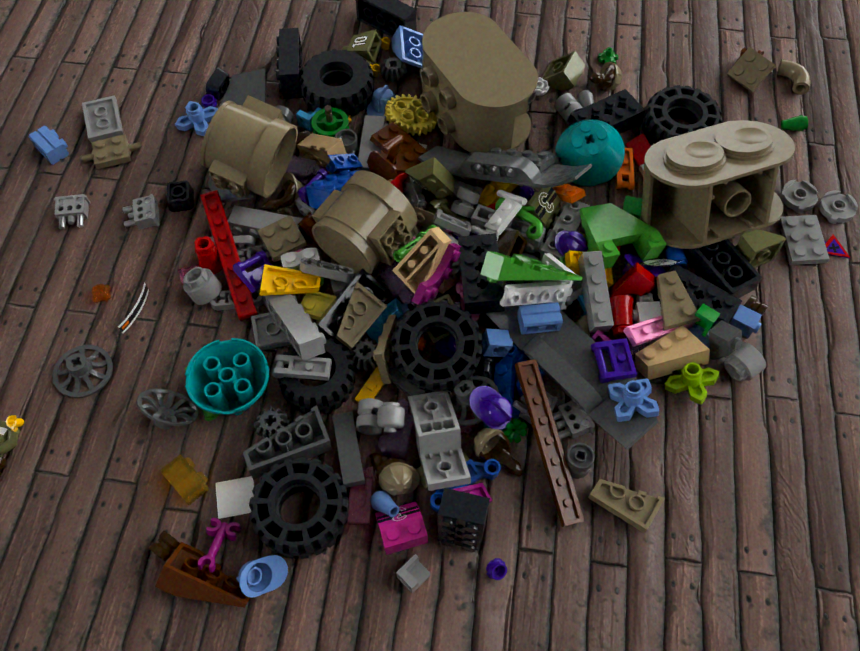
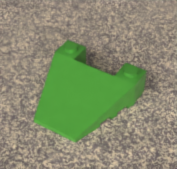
M612 203L584 207L579 210L582 228L585 230V239L588 246L587 252L602 251L605 269L612 268L620 256L616 246L632 243L641 260L645 261L658 258L667 245L657 229Z
M487 251L480 273L487 277V281L498 283L499 281H513L519 284L524 282L582 281V276L557 269L552 265L543 264L542 261L521 254H513L510 257L493 251Z

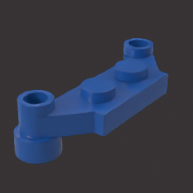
M515 345L512 346L506 357H503L499 363H495L494 383L498 387L500 395L509 400L512 406L513 419L520 418L521 412L513 406L515 401V364L527 360V356Z
M470 459L466 461L471 476V484L448 487V489L453 490L469 486L482 478L494 480L500 473L501 465L496 459H488L485 463L473 462ZM444 488L437 489L436 493L430 498V505L436 513L439 512L440 508L436 503H441Z

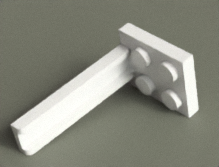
M544 253L542 258L543 264L552 265L557 269L574 273L553 255ZM573 281L505 285V292L500 300V305L504 307L558 302L560 310H563L567 307L565 305L567 297L572 294L573 289L571 286Z

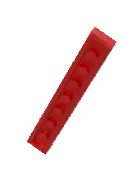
M215 190L201 194L200 197L238 318L241 321L258 315L251 291L233 270V265L241 262L219 192Z

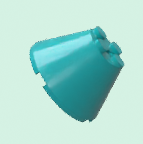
M592 119L579 121L568 127L558 139L555 153H557V157L561 158L560 162L562 165L582 166L592 164L588 171L577 180L572 181L576 185L592 187L603 182L606 183L618 173L624 161L625 147L622 137L614 127L606 122Z
M231 338V340L225 341L216 340L202 347L190 360L185 372V387L191 400L202 410L213 414L241 415L263 394L269 380V366L263 352L249 341L238 338Z

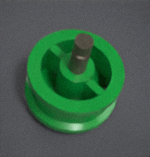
M329 105L316 112L311 120L313 134L335 138L336 133L340 130L349 129L347 114L341 109L333 108Z

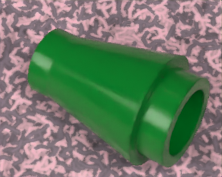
M799 115L781 120V130L803 131L808 128L807 116Z

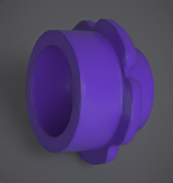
M207 94L202 97V107L217 106V99L213 95Z
M523 185L519 188V196L526 198L528 201L534 195L533 188Z
M500 558L491 560L486 567L487 576L495 580L504 578L507 573L505 562Z

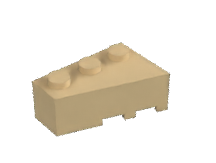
M311 133L297 144L301 158L326 171V165L330 162L328 155L347 154L343 141L339 138ZM327 171V173H329V174H336V173L339 172V171H336V172H334V173H330L329 171Z
M439 227L431 228L392 271L415 294L419 284L427 281L434 274L452 240Z
M680 326L635 354V368L645 378L649 380L672 374V371L683 369L686 364L691 362L702 365L708 364L710 349L685 326Z

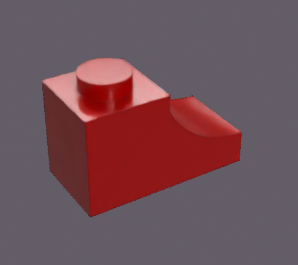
M636 262L612 286L611 297L628 294L642 296L646 292L649 293L655 285L654 275Z

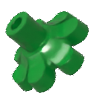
M608 47L603 50V53L598 54V61L600 63L604 62V64L606 62L616 64L618 54H615L613 49Z
M515 418L513 422L510 421L507 424V429L502 431L510 443L513 439L515 443H519L521 441L520 435L525 436L527 434L525 429L528 425Z

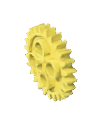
M404 94L401 97L396 95V98L391 97V101L388 100L384 114L386 121H389V123L393 121L407 134L410 132L412 136L415 133L421 136V133L427 135V132H432V129H435L437 124L435 113H427L417 95L411 97L410 94H408V97Z

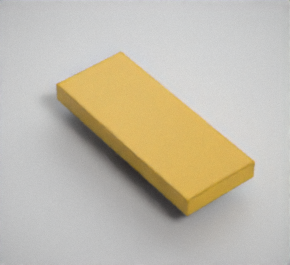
M376 367L355 397L356 401L359 402L366 398L375 399L384 386L378 367Z

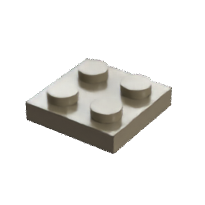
M749 47L727 74L745 88L754 92L776 65Z
M291 215L257 230L273 261L281 259V255L287 252H295L307 246Z

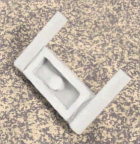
M501 189L498 190L497 196L503 197L505 200L485 224L486 230L471 225V233L476 235L496 233L498 241V236L501 235L519 212L522 205H526L527 199Z

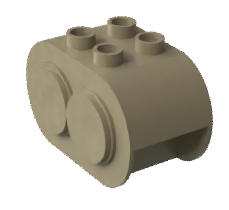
M457 12L442 16L433 21L425 30L422 38V69H420L422 94L420 95V100L424 110L427 113L434 112L441 132L444 135L450 134L459 146L471 153H487L494 147L507 150L516 149L521 146L528 138L531 129V121L526 111L528 98L533 94L538 83V73L534 65L491 18L474 12Z
M736 120L655 143L645 154L641 221L657 229L667 246L681 249L703 247L742 235L746 231L751 232L776 223L783 213V203L774 192L779 166L786 164L794 156L795 144L792 138L783 130L766 123Z

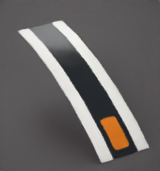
M145 283L134 308L118 326L122 333L136 320L145 304L149 292Z

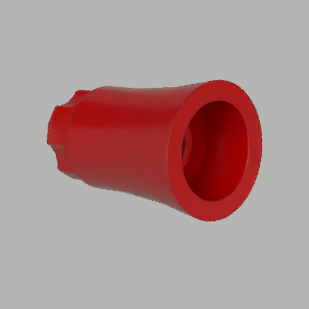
M207 236L198 237L194 242V250L199 267L210 269L213 274L220 272L223 267L214 242Z
M628 295L610 297L614 322L612 331L617 339L627 338L623 330L627 326L633 325L634 299Z

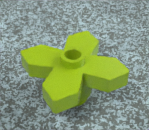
M691 362L686 364L683 369L678 370L680 375L668 378L665 383V389L674 394L687 390L690 400L702 405L707 397V390L704 386L714 385L719 378V371L710 367L702 369L699 364Z

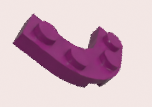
M456 243L448 245L436 271L430 279L419 284L412 302L419 305L427 302L430 298L433 300L436 297L438 288L444 279H449L452 274L451 267L460 257V245Z

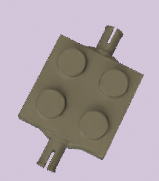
M126 134L92 142V153L81 156L83 162L94 160L96 168L101 169L130 162L131 152L141 149L140 142L129 145Z

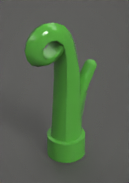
M501 197L498 199L495 210L500 207L505 198ZM522 206L515 217L532 224L528 227L526 236L531 240L538 239L543 233V225L538 218L527 212L534 211L535 207Z

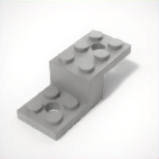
M448 391L408 396V404L416 431L417 450L428 491L471 484V476L461 449L460 426Z

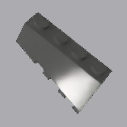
M316 405L311 408L310 412L295 418V421L288 426L278 429L274 435L264 438L245 450L243 455L254 480L261 477L264 472L268 473L271 470V466L276 463L278 465L284 463L285 459L292 458V460H298V457L310 459L331 451L332 446Z

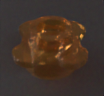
M107 284L95 285L92 288L93 302L98 303L99 301L110 300L111 294L109 290L111 287Z

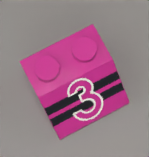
M416 501L399 506V513L395 517H390L382 512L375 513L386 555L428 543V534Z

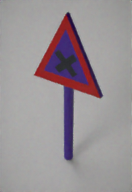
M834 234L825 242L828 255L850 258Z

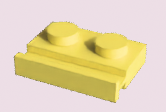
M322 292L306 293L301 304L304 312L308 313L310 318L319 320L337 296Z

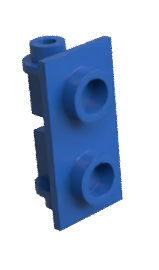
M354 153L328 155L330 162L326 165V169L330 173L340 169L354 171L356 168L363 167Z

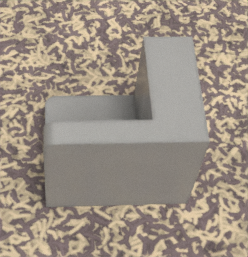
M416 554L396 572L397 578L412 594L431 575L419 562V557Z

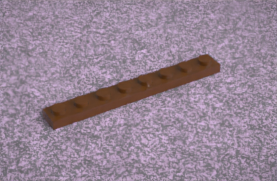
M533 359L518 362L515 364V368L561 526L565 527L584 522L537 361Z

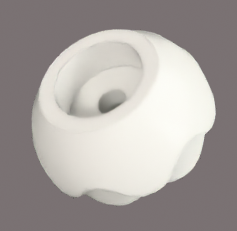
M541 77L538 78L535 89L536 96H542L549 90L548 81Z

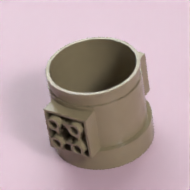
M249 95L243 105H237L235 102L228 100L218 108L207 128L201 147V164L209 168L208 171L211 179L217 188L230 190L233 195L240 198L242 196L248 198L250 192L268 198L279 186L290 164L297 141V126L283 120L282 110Z
M359 170L343 185L341 191L334 190L313 213L312 217L316 223L312 227V234L321 249L337 264L350 267L355 273L363 268L371 275L381 262L392 265L395 261L393 257L394 251L411 242L413 239L411 231L417 224V215L408 199L393 184L375 173Z

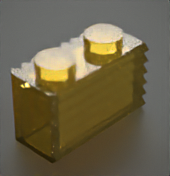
M180 454L163 467L160 472L187 504L191 505L192 502H195L196 499L209 490L206 484L208 479L201 471L197 473L193 469L196 465L189 457L184 459Z

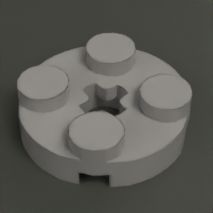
M791 180L784 185L781 191V201L796 213H803V211L812 209L818 201V191L815 186L804 180L801 182Z
M834 190L827 192L823 196L818 207L829 223H845L854 217L858 205L851 195L846 194L845 196L840 194L841 191Z

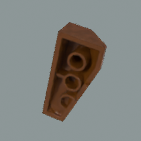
M183 542L179 544L164 564L155 587L177 597L243 608L246 607L251 598L242 593L236 577L227 576L221 571L222 567L216 563V569L213 573L209 571L210 564H205L202 570H199L198 560L206 556V554Z

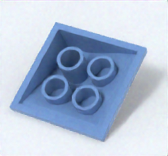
M399 25L391 38L392 50L400 61L422 68L423 34Z

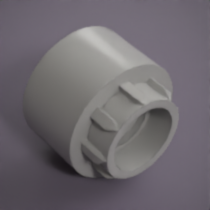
M195 267L189 270L183 279L184 291L197 305L211 302L219 295L222 289L219 280L207 268Z
M742 342L738 350L726 356L724 367L733 379L737 381H750L766 368V361L754 346L747 342Z

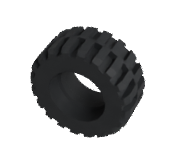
M333 338L326 339V344H324L325 353L315 356L332 360L331 368L335 370V373L328 382L320 386H306L298 381L299 378H277L287 403H291L292 408L295 410L300 408L301 412L306 414L317 405L319 412L324 411L327 414L331 412L330 409L332 408L336 410L340 408L341 402L345 403L349 399V394L353 392L355 371L351 355L343 344H337V341ZM292 345L287 347L288 352L284 351L282 355L299 356Z

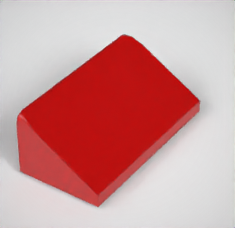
M640 134L625 145L626 148L633 149V159L638 167L644 164L645 154L651 147L645 135Z

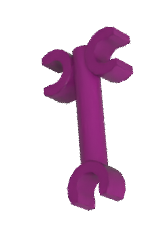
M211 518V526L216 527H207L206 532L207 535L215 536L207 555L198 560L199 570H202L205 564H210L209 571L211 573L215 571V557L225 535L231 541H236L237 539L236 533L232 532H240L241 527L237 522L221 523L218 518Z

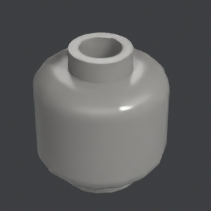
M384 402L378 408L377 425L380 428H384L385 433H396V429L404 426L405 409L400 406V403Z

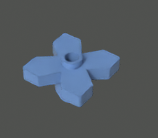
M189 101L185 107L187 115L177 119L175 123L176 128L187 131L194 127L197 135L205 136L209 126L207 122H211L218 108L209 106L203 109L199 103Z
M649 379L632 380L626 385L621 383L608 385L610 399L619 402L614 407L617 422L629 421L635 411L646 418L659 415L657 401L648 398L652 390Z

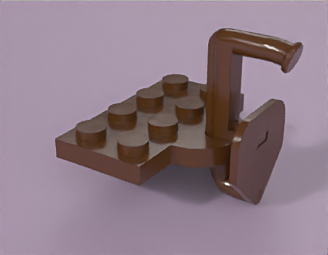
M392 121L371 135L370 141L381 151L380 153L378 151L371 152L367 164L370 172L383 177L387 181L394 180L397 175L405 173L406 169L422 163L418 160V157L428 152V150Z

